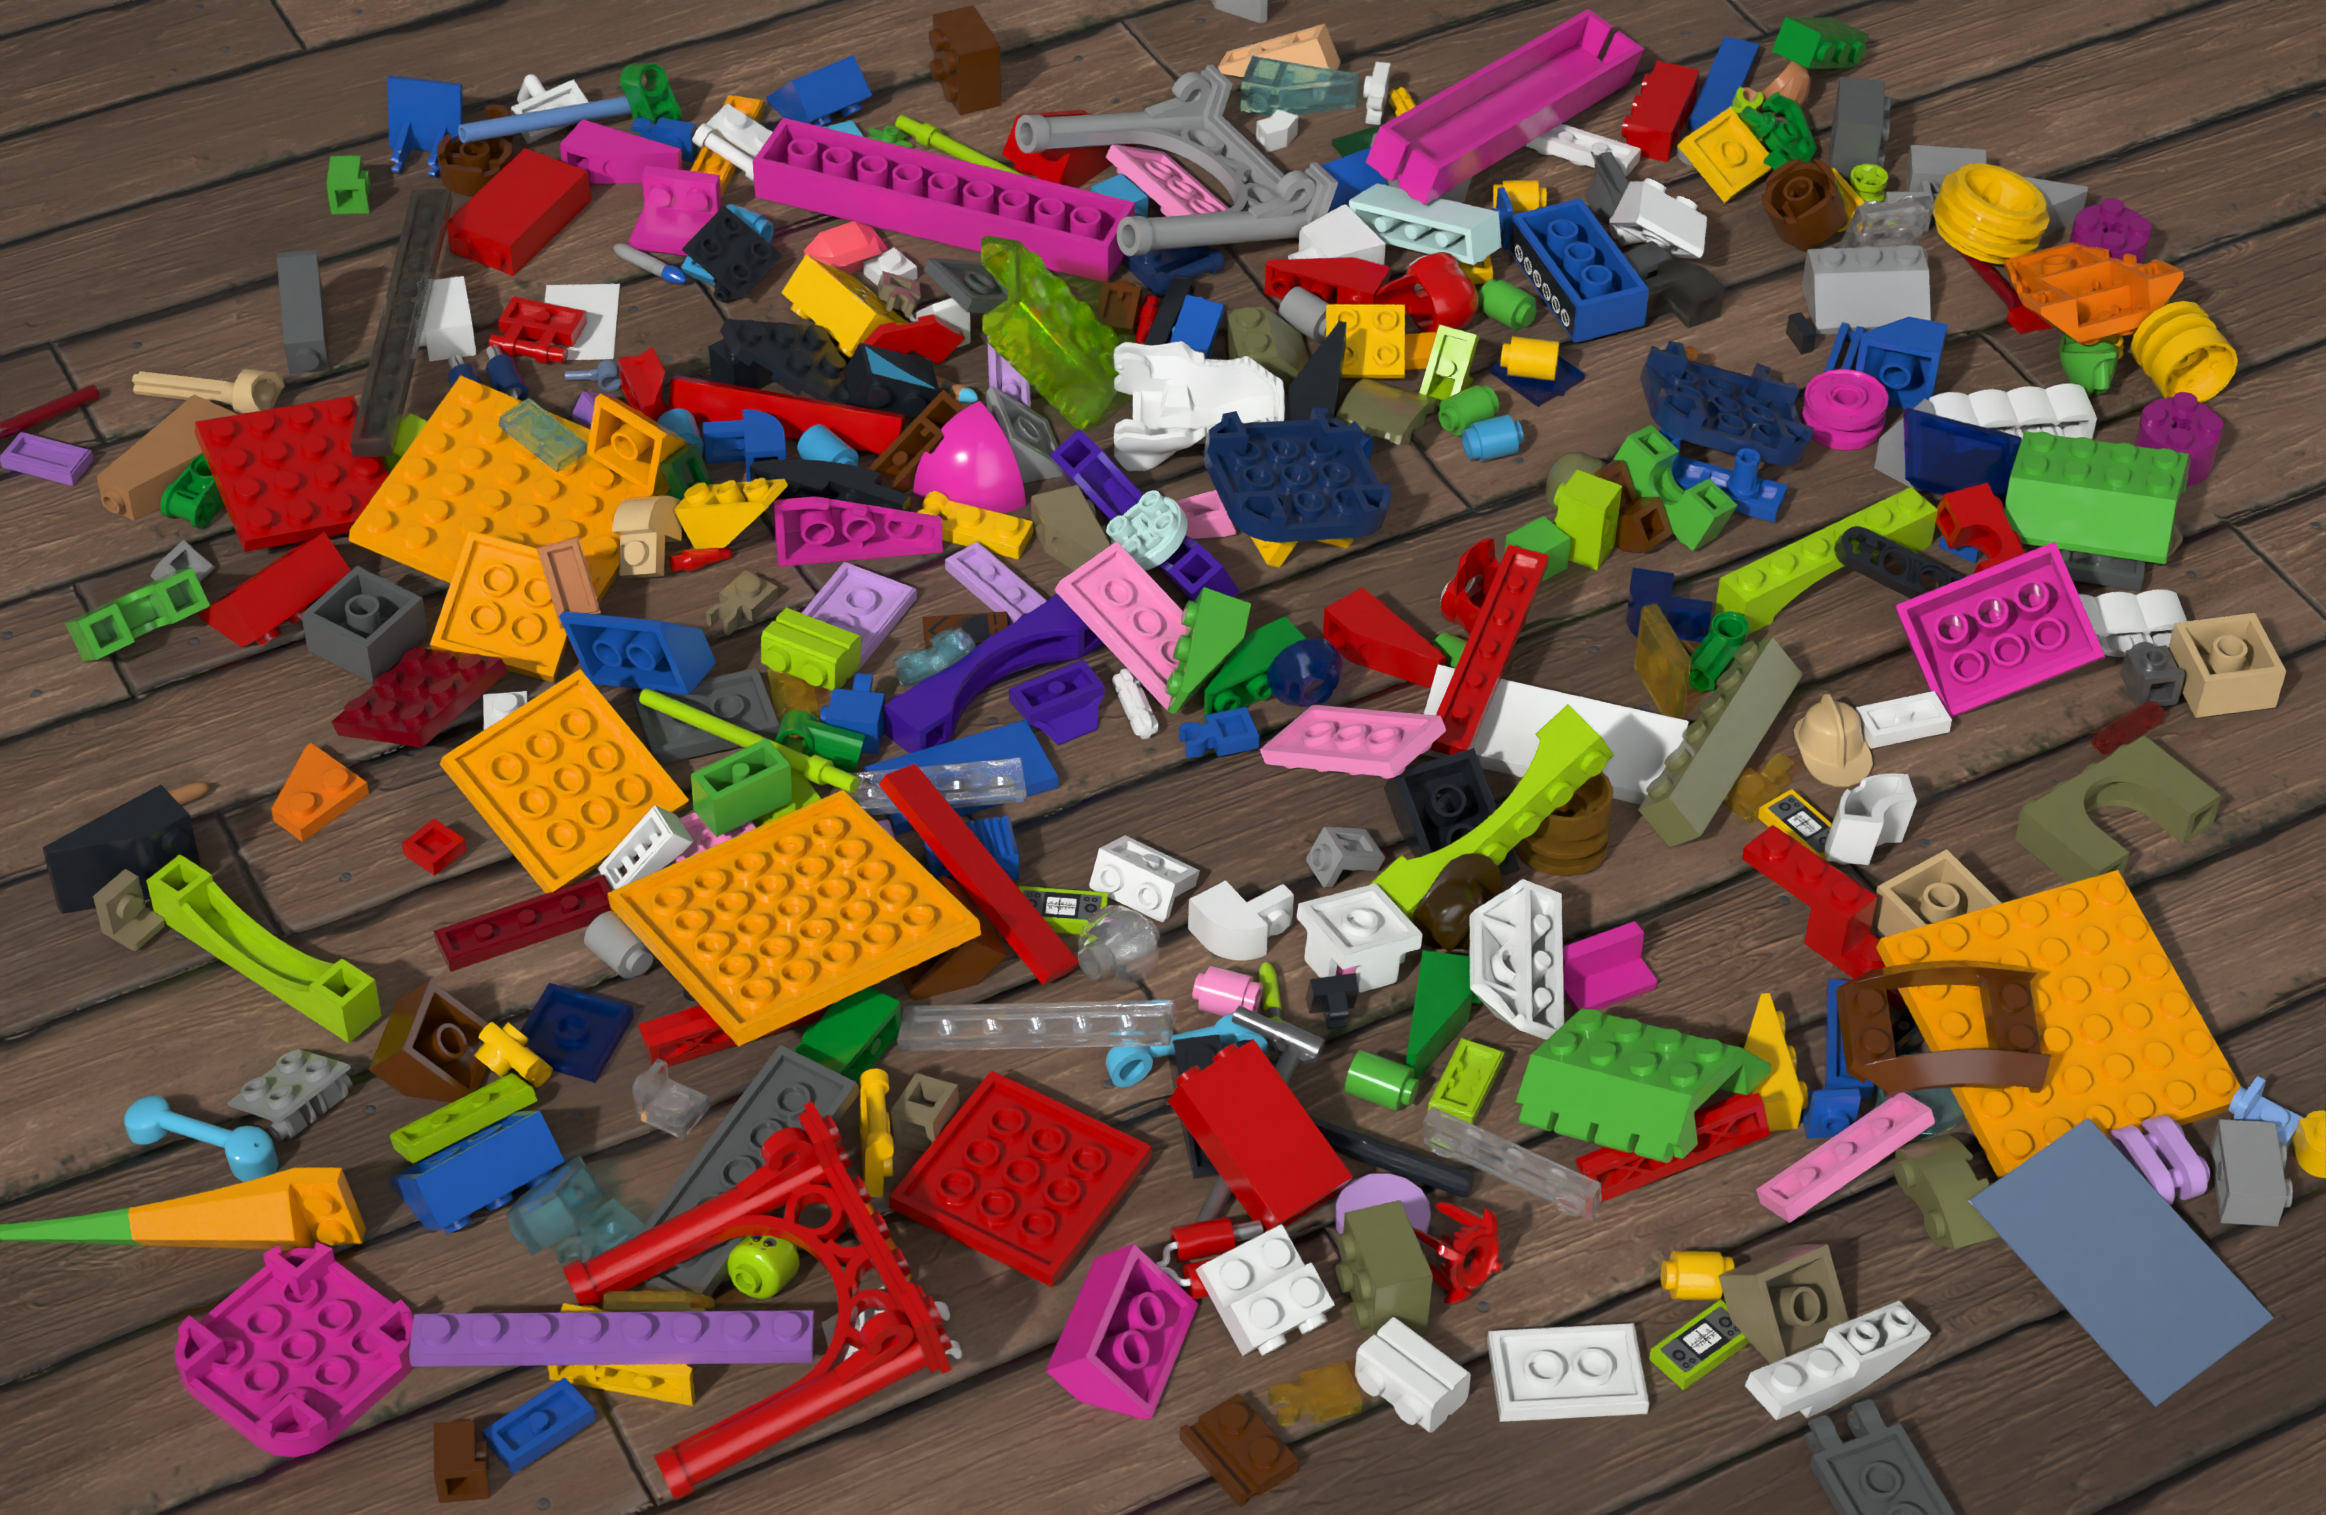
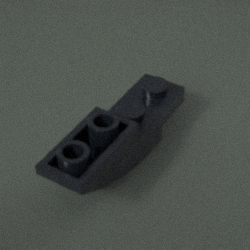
M803 459L753 462L750 466L751 481L758 478H765V480L785 479L788 486L775 500L821 497L911 512L910 495L882 486L881 473L836 462Z

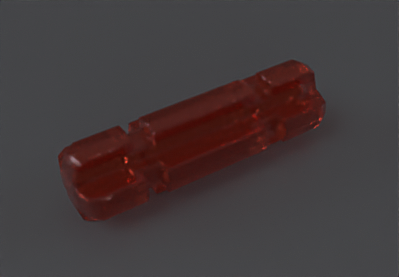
M2147 701L2137 707L2138 709H2134L2111 722L2109 726L2094 732V740L2091 742L2092 746L2103 755L2111 753L2118 746L2128 743L2145 733L2147 729L2162 723V716L2165 713L2164 709L2159 707L2155 701Z

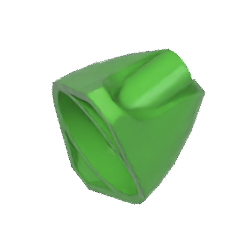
M2062 336L2058 350L2061 365L2069 383L2083 386L2087 396L2091 393H2105L2110 388V383L2116 370L2119 346L2101 340L2095 344L2081 345L2068 336Z

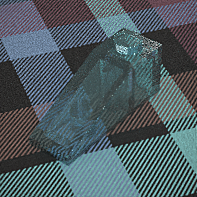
M1252 56L1242 79L1241 111L1272 116L1277 109L1294 115L1356 108L1358 103L1359 74Z

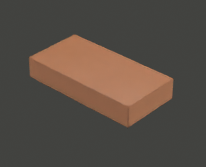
M575 537L538 547V555L560 629L564 628L559 618L563 611L601 615L579 538Z

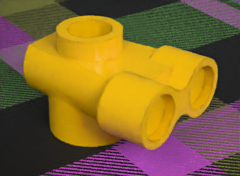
M490 1022L481 1031L478 1038L484 1044L474 1056L501 1078L506 1076L512 1067L536 1088L542 1086L550 1078L553 1068L528 1047H524L529 1039L507 1022L501 1029L494 1022Z

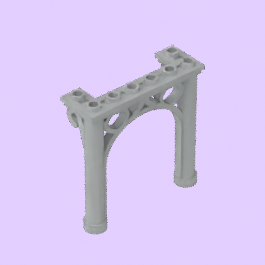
M1206 65L1205 70H1202L1201 74L1188 72L1182 75L1172 88V93L1177 96L1176 98L1147 107L1142 112L1043 117L1040 114L1022 115L1018 119L1015 128L1017 145L1024 153H1039L1045 149L1112 144H1142L1161 148L1198 164L1215 176L1230 193L1234 206L1221 212L1145 218L1143 216L1124 217L1119 222L1117 228V242L1120 250L1127 256L1145 255L1149 250L1289 238L1299 239V231L1303 226L1328 213L1338 182L1317 162L1311 163L1310 167L1306 168L1305 173L1295 170L1284 175L1222 116L1233 83L1213 65Z

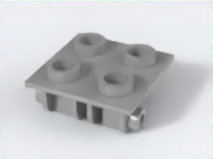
M301 1049L290 1051L277 1060L276 1066L263 1076L252 1079L243 1085L241 1092L227 1103L229 1107L272 1120L273 1124L268 1129L277 1141L280 1142L284 1138L291 1140L308 1126L306 1122L313 1123L317 1119L316 1113L323 1115L327 1112V1109H330L348 1096V1089L352 1087V1082L345 1073L351 1067L347 1063Z

